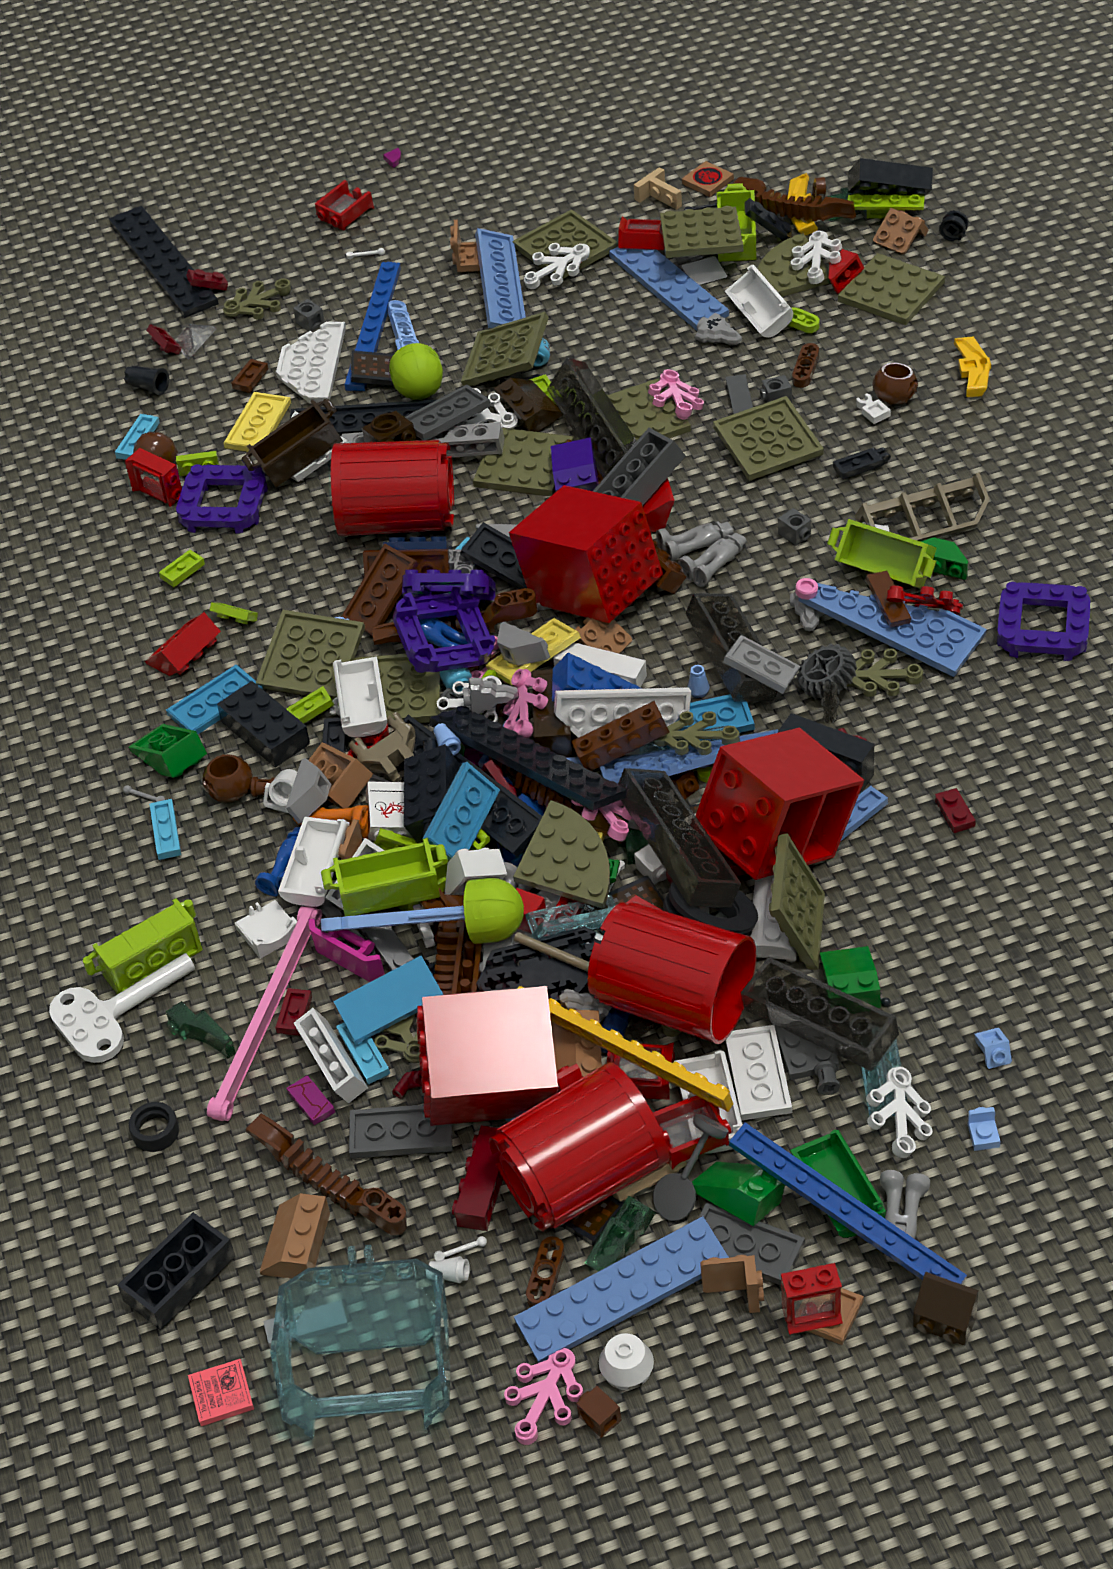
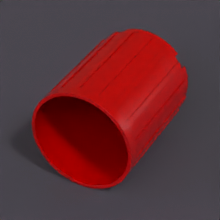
M439 440L335 443L331 455V495L337 534L339 536L444 531L446 527H453L454 514H450L454 506L452 456H447L446 454L447 450H450L449 443H441Z
M621 902L617 904L607 915L600 928L605 931L601 944L595 942L588 967L589 993L593 994L594 998L598 999V1002L603 1005L715 1044L724 1042L737 1025L751 990L756 966V945L754 939L740 933L640 903L631 902L628 904Z
M612 1062L604 1064L498 1128L496 1135L489 1138L491 1153L494 1154L498 1151L500 1162L496 1165L508 1189L528 1218L534 1215L539 1220L534 1225L541 1231L549 1227L557 1228L669 1161V1151L664 1135L649 1105L627 1074Z

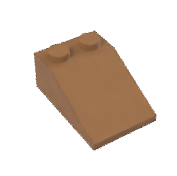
M323 742L309 759L331 783L327 800L340 808L351 806L373 775L356 758Z

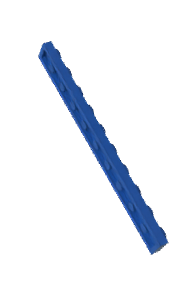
M381 263L355 351H377L388 314V304L392 301L400 274V263ZM350 365L345 381V390L365 391L366 383L351 382Z
M744 1123L729 1141L731 1148L921 1280H923L925 1272L959 1284H963L966 1280L967 1275L747 1123Z

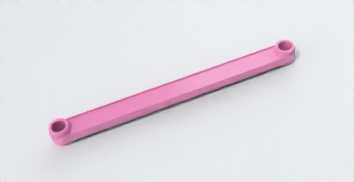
M311 906L300 907L297 915V924L216 1098L212 1097L208 1103V1117L219 1121L230 1120L233 1114V1102L311 935L308 919L315 918L316 925L319 927L320 919H322L321 909Z

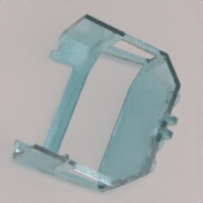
M365 1245L364 1257L366 1258V1263L357 1264L355 1246H349L348 1265L307 1268L279 1286L270 1354L282 1420L291 1426L296 1424L305 1430L304 1434L314 1439L316 1418L424 1409V1428L426 1429L439 1412L443 1413L450 1406L449 1315L443 1273L418 1259L374 1262L371 1245ZM433 1337L438 1376L424 1389L316 1398L294 1383L291 1365V1338L314 1353L323 1354L425 1345Z

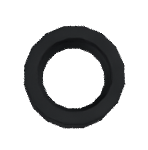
M163 1102L143 1104L132 1113L128 1123L134 1143L144 1151L156 1152L164 1150L173 1144L179 1134V1123L176 1114L171 1106ZM164 1118L168 1120V1126L157 1135L147 1136L140 1133L141 1126L150 1119Z

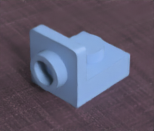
M999 1027L975 1034L976 1043L984 1053L988 1069L1012 1062L1009 1040Z
M979 1107L969 1110L967 1125L974 1151L999 1148L1000 1138L995 1123L994 1107Z

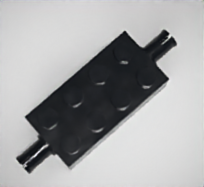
M431 737L428 738V745L427 740H423L422 753L404 759V827L416 843L423 841L430 823L458 772V761L446 744L437 747V740Z

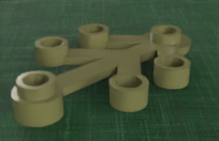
M285 278L279 279L275 282L276 288L263 292L265 290L264 283L256 281L252 284L253 288L249 295L245 288H239L236 290L234 299L224 303L223 312L230 317H235L238 314L253 315V318L256 320L264 317V311L261 307L270 308V311L274 313L281 310L280 301H268L265 299L277 294L281 296L288 295L291 290L290 281Z
M890 648L886 649L883 658L868 670H861L866 664L874 662V651L866 649L861 652V658L856 661V676L852 678L853 683L847 684V687L853 685L863 691L865 696L872 697L876 695L877 686H879L889 696H896L899 694V683L896 681L888 682L883 678H905L909 684L915 685L922 682L923 669L918 664H911L906 669L883 670L886 666L897 660V651ZM861 679H868V680H870L871 682H866V683H865V682L862 681Z
M685 711L680 714V720L667 726L670 733L654 740L653 743L656 746L668 745L678 755L687 754L689 752L688 744L698 750L699 754L708 755L712 752L711 742L708 740L700 741L699 739H721L723 745L740 742V735L734 726H726L723 731H701L708 726L716 724V714L712 711L705 712L702 715L703 720L692 725L694 723L693 713ZM684 726H690V727H688L687 729H685V730H683V731H678L679 729L683 728Z
M416 1013L383 1030V1032L401 1036L404 1043L389 1040L385 1035H379L375 1038L374 1043L379 1052H386L387 1050L403 1053L404 1058L408 1062L419 1063V1053L411 1054L413 1050H419L420 1046L417 1040V1033L413 1037L410 1032ZM381 1041L386 1042L384 1046L378 1045V1043Z

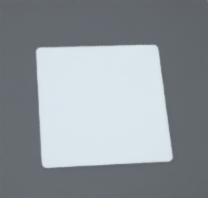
M716 257L682 265L685 273L699 285L727 277Z

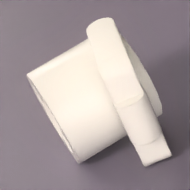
M292 769L283 770L275 777L272 783H266L263 801L266 807L288 813L286 805L297 771Z

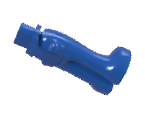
M437 618L419 620L427 642L440 648L468 644L464 633L451 628Z
M295 827L293 832L288 833L287 839L283 841L279 848L272 872L270 874L261 872L257 876L255 885L263 893L270 896H278V890L301 827Z

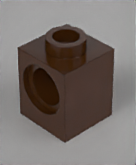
M598 1386L591 1391L583 1393L577 1402L578 1417L600 1438H603L622 1421L620 1407Z

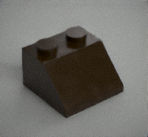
M925 1272L913 1313V1327L924 1334H934L944 1338L949 1343H959L965 1346L976 1321L979 1290Z

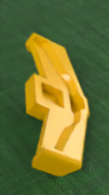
M807 173L790 180L788 199L790 196H795L796 201L801 196L803 201H805L808 196H812L811 193L806 195L809 181ZM795 217L791 218L796 229L801 234L809 235L818 231V227L812 219L806 221L804 218L800 220Z
M974 336L954 338V346L958 348L963 356V359L958 361L961 378H968L966 396H982L988 385L989 371L991 369L990 358L987 357Z

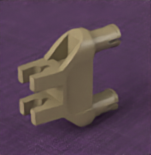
M394 712L392 715L395 720L390 715L387 717V723L393 728V733L369 749L361 738H355L358 746L352 740L349 743V748L355 753L357 760L369 771L386 773L392 782H398L402 778L395 767L402 763L404 759L413 756L416 736L414 727L411 724L405 723L400 714Z

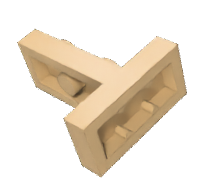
M660 167L634 184V198L638 202H642L649 196H652L676 210L682 207L681 190L665 183V170Z

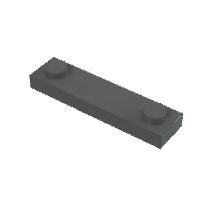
M378 910L359 915L378 914L380 913V911ZM390 926L361 929L366 938L375 943L374 949L390 971L413 960V957Z

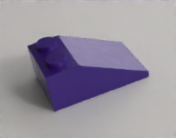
M591 437L551 446L552 470L556 491L563 485L593 491L599 485Z

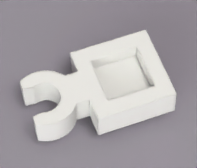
M865 394V401L856 398V406L862 409V414L873 424L891 416V410L879 399L873 402L870 394Z
M420 904L413 906V910H423ZM432 922L417 924L426 948L435 946L434 935L430 928L433 925Z

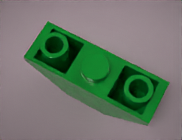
M935 537L921 541L937 548L933 558L936 561L933 572L964 580L967 579L968 560L955 542Z

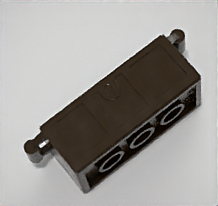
M328 398L318 403L314 399L311 400L312 404L269 433V435L252 446L251 444L247 445L249 451L242 457V462L247 469L254 471L262 467L277 488L331 450L335 443H341L343 441L329 420L332 414L336 413V408ZM324 406L328 413L324 414L320 407ZM252 455L257 460L256 464H254L250 459Z
M553 669L534 670L531 672V677H541L546 680L547 687L542 693L533 689V694H542L548 698V703L543 709L533 705L534 742L542 747L549 748L550 751L558 755L565 756L566 758L574 757L573 732L570 730V726H567L554 713L555 702L552 701Z

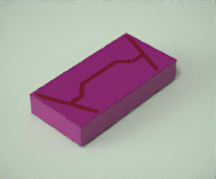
M308 1075L286 1088L287 1093L314 1126L335 1113L333 1105Z

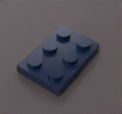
M405 537L389 538V542H383V545L385 543L396 550L453 549L452 541H447V537H431V541H426V537H410V541H405Z

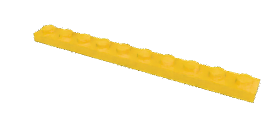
M549 998L551 1022L727 1112L734 1103L730 1096V1091L722 1084L717 1083L714 1085L708 1082V1079L697 1072L693 1074L687 1071L682 1064L676 1061L671 1063L665 1060V1057L657 1051L649 1052L639 1042L635 1040L630 1042L624 1039L617 1031L613 1029L608 1031L593 1019L588 1021L582 1018L581 1014L571 1008L567 1010L556 1000Z

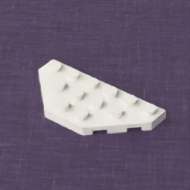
M325 322L320 325V329L317 331H309L300 336L296 343L292 345L288 343L281 349L276 370L277 378L310 404H312L310 401L313 399L318 403L326 398L329 400L331 398L346 330L345 322Z
M690 688L555 691L554 713L567 726L569 725L570 730L579 738L655 701L666 725L669 726L680 718L682 712L689 711L691 690ZM652 742L647 743L625 755L642 754L648 749L647 746L650 745Z

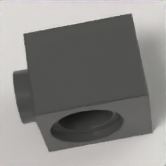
M309 299L293 308L296 324L308 332L316 330L321 324L325 323L322 308Z
M785 375L762 380V389H760L762 401L767 403L787 396L792 403V387Z
M792 508L778 518V534L797 546L811 536V519Z

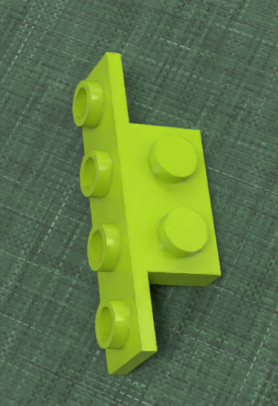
M848 195V200L854 202L855 210H867V218H885L890 208L904 212L905 210H924L925 195Z

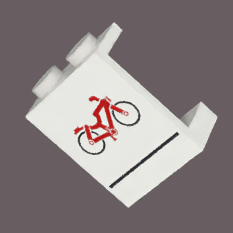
M367 782L365 798L366 803L369 805L370 821L368 840L374 841L380 828L412 838L404 827V782Z

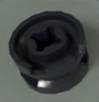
M949 211L944 215L939 225V232L948 241H959L966 233L969 220L960 211Z

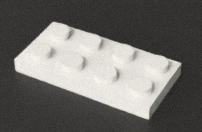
M769 1025L732 1031L725 1042L741 1120L792 1113V1104L775 1026Z

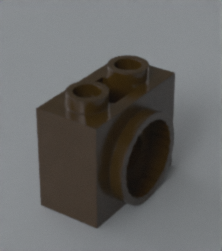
M397 411L378 415L370 424L362 427L365 442L417 440L413 423Z

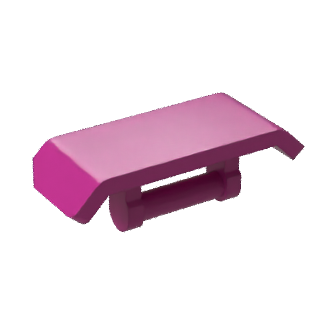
M315 918L308 919L314 946L319 954L368 982L385 975L380 955L367 956L373 951L374 942L365 940L350 930L329 931L325 933L317 928ZM340 936L360 947V949L357 951L336 938Z

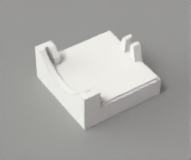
M276 900L263 907L258 902L255 903L257 910L254 911V908L250 906L249 915L235 922L237 931L260 959L286 945L297 924L294 917L290 918Z

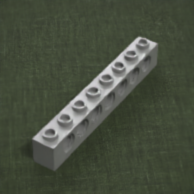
M501 422L455 425L449 430L437 434L430 440L449 443L450 450H447V456L466 457L502 454L505 437ZM363 432L342 434V437L347 439L349 443L365 442ZM416 436V441H422V439Z

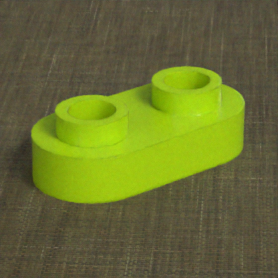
M796 307L791 308L793 318L788 324L789 326L809 334L819 329L820 320L818 316Z

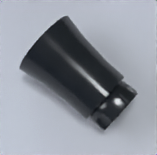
M131 366L127 367L124 372L125 383L157 395L164 394L169 386V373L165 368Z

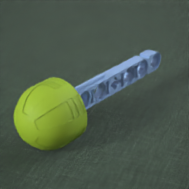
M392 300L388 304V316L396 338L397 351L392 356L389 364L391 379L396 390L403 396L411 400H422L434 395L440 388L443 376L442 365L435 350L428 345L419 343L416 339L406 304L399 300Z
M496 878L469 880L466 883L464 906L320 919L321 931L465 920L468 935L474 944L499 942L509 938L517 931L523 919L524 905L520 894L510 883Z

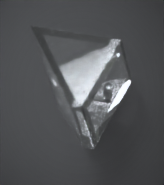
M188 324L175 341L182 347L181 352L189 360L217 328L208 325Z

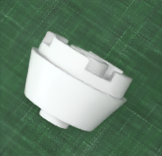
M628 1333L619 1334L611 1338L599 1357V1369L602 1376L611 1386L621 1390H629V1387L640 1383L644 1384L648 1380L654 1365L653 1354L649 1347L637 1336Z

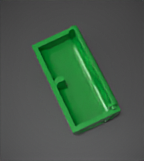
M833 1130L830 1134L790 1150L793 1156L883 1218L885 1217L886 1210L882 1200L839 1130ZM828 1215L840 1237L849 1238L857 1235Z

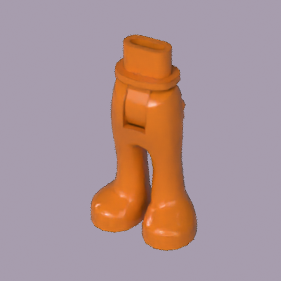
M368 805L341 809H325L320 806L309 816L336 821L337 819H344L350 823V826L353 819L359 820L362 838L368 839L370 828ZM293 818L297 825H302V823H297V821Z

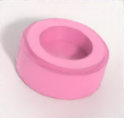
M802 578L797 581L795 593L798 597L809 600L817 595L818 584L816 581L810 578Z

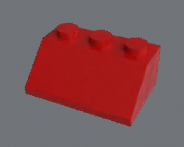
M668 477L643 505L650 532H656L666 527L675 501Z
M203 612L186 622L144 662L168 676L175 673L180 675L189 667L187 663L191 659L195 661L203 654L201 650L205 646L209 648L217 641L216 636L221 631Z

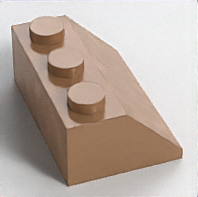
M576 1010L581 1014L582 1018L588 1021L593 1019L599 1023V1010ZM551 1022L556 1072L564 1066L571 1067L577 1063L582 1076L585 1077L602 1066L600 1046Z
M300 1193L279 1205L261 1265L260 1275L306 1281L312 1280L330 1216L326 1196Z

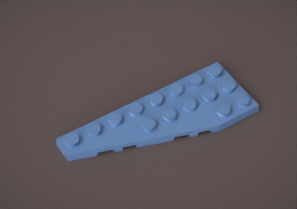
M817 583L818 591L814 598L805 600L799 597L798 600L953 677L984 638L987 629L948 610L927 609L928 606L920 604L919 607L905 604L911 616V623L890 628L872 594L870 597L859 595L858 591L843 592L834 586Z
M778 729L740 736V742L778 733ZM721 739L710 741L712 752L708 755H701L697 749L688 745L689 752L685 755H678L674 749L670 748L619 757L599 767L601 777L614 781L623 788L625 785L631 784L633 786H643L648 781L699 767L706 768L712 766L720 746L724 745Z

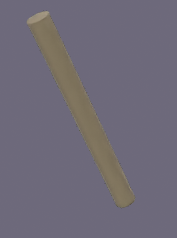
M520 932L516 933L513 941L588 972V961Z

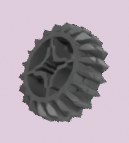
M830 643L827 647L822 645L819 650L814 649L812 654H807V659L801 660L802 665L797 673L799 686L805 694L813 697L815 700L818 698L824 700L827 696L832 699L836 693L840 695L842 689H847V684L853 683L852 678L856 676L857 666L854 656L845 646L842 647L839 644L833 646Z

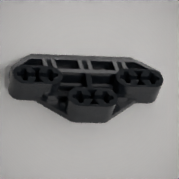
M585 926L536 939L557 949L567 948L562 951L588 962L590 961L594 943L601 944L602 941L595 939L596 932ZM589 942L588 944H585L584 949L581 950L580 944ZM518 943L491 951L486 960L485 968L476 982L477 992L517 989L519 986L523 988L547 986L548 1000L552 998L561 1004L559 995L565 989L574 990L579 994L588 984V972L556 958H549L544 953ZM533 956H534V958L527 959V960H523V961H519V966L516 967V964H515L514 961H518V960H522V959H526V958H530V957H533Z

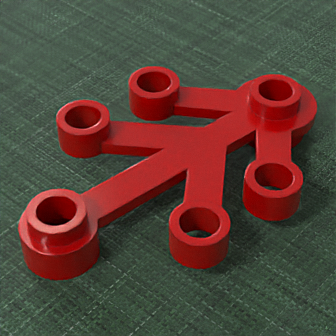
M890 586V590H887L886 600L890 602L905 601V604H915V607H919L920 604L928 606L927 608H941L956 615H960V611L963 609V604L959 603V600L953 599V592L940 591L939 600H937L934 596L933 587H921L920 596L906 593L901 586Z

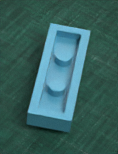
M140 414L116 449V458L126 460L133 454L134 443L142 434L154 432L160 423L159 418Z
M172 799L149 803L158 859L182 855Z
M345 1023L336 1026L340 1037L367 1084H371L390 1074L386 1062L371 1037L356 1044Z

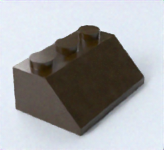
M509 378L494 388L495 393L500 395L502 406L507 412H512L517 416L518 424L525 431L539 432L564 415L563 411L532 380Z

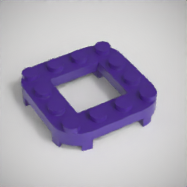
M193 465L185 478L176 507L179 523L187 527L188 532L193 533L196 532L197 527L234 528L235 533L239 534L244 533V528L253 524L257 525L260 521L258 513L264 492H268L266 477L262 467L249 471L246 466ZM210 485L243 486L237 507H200L204 492L209 490Z
M405 570V575L402 576V594L411 592L413 597L449 593L452 587H461L460 591L476 595L480 601L479 603L494 601L496 583L483 570H470V574L462 573L461 570H449L448 573H440V570H427V573H418V570Z
M1007 583L1000 598L997 645L1010 652L1009 656L1018 658V652L1062 654L1064 655L1063 661H1071L1073 656L1086 652L1091 603L1086 588L1083 586L1075 587L1040 583ZM1023 604L1067 607L1066 632L1020 629Z
M452 587L451 593L413 597L411 592L406 593L397 603L393 621L406 655L417 672H440L480 666L489 662L495 644L494 635L490 636L478 608L480 601L476 595L472 597L466 592L460 591L461 587ZM456 615L468 644L434 649L432 644H428L419 620Z

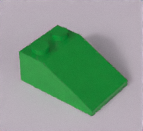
M161 724L128 747L133 754L159 774L172 778L182 775L183 770L198 764L201 758L207 754L196 731Z
M868 946L820 952L831 1014L881 1008L877 971Z
M716 1161L692 1181L696 1194L752 1226L756 1225L781 1203L785 1184L753 1164Z

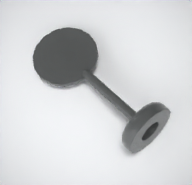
M695 1114L693 1118L694 1126L702 1131L703 1134L683 1173L665 1175L656 1184L653 1193L657 1212L663 1218L670 1221L682 1220L694 1208L696 1190L693 1183L688 1179V1175L708 1137L712 1136L717 1139H723L729 1132L725 1126L702 1114Z

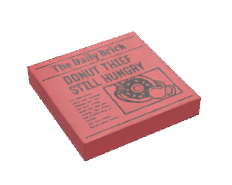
M241 1359L188 1375L201 1426L254 1410Z

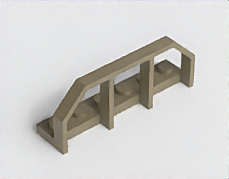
M978 472L972 478L946 485L937 483L934 488L909 495L904 492L898 498L868 506L867 503H863L855 514L857 522L865 521L866 525L875 527L874 521L877 518L883 516L890 518L898 512L904 511L914 536L910 539L921 542L933 537L938 538L975 528L990 498ZM977 488L982 503L974 520L957 525L948 502L957 496L968 497ZM939 501L949 527L921 534L913 510L920 506L924 508L930 507Z

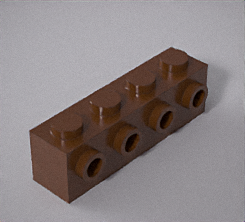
M653 540L663 575L654 583L659 588L675 594L687 576L681 571L682 567L678 563L669 559L670 555L666 551L657 547L658 543Z
M652 701L573 740L572 744L583 767L593 771L670 732L655 701Z

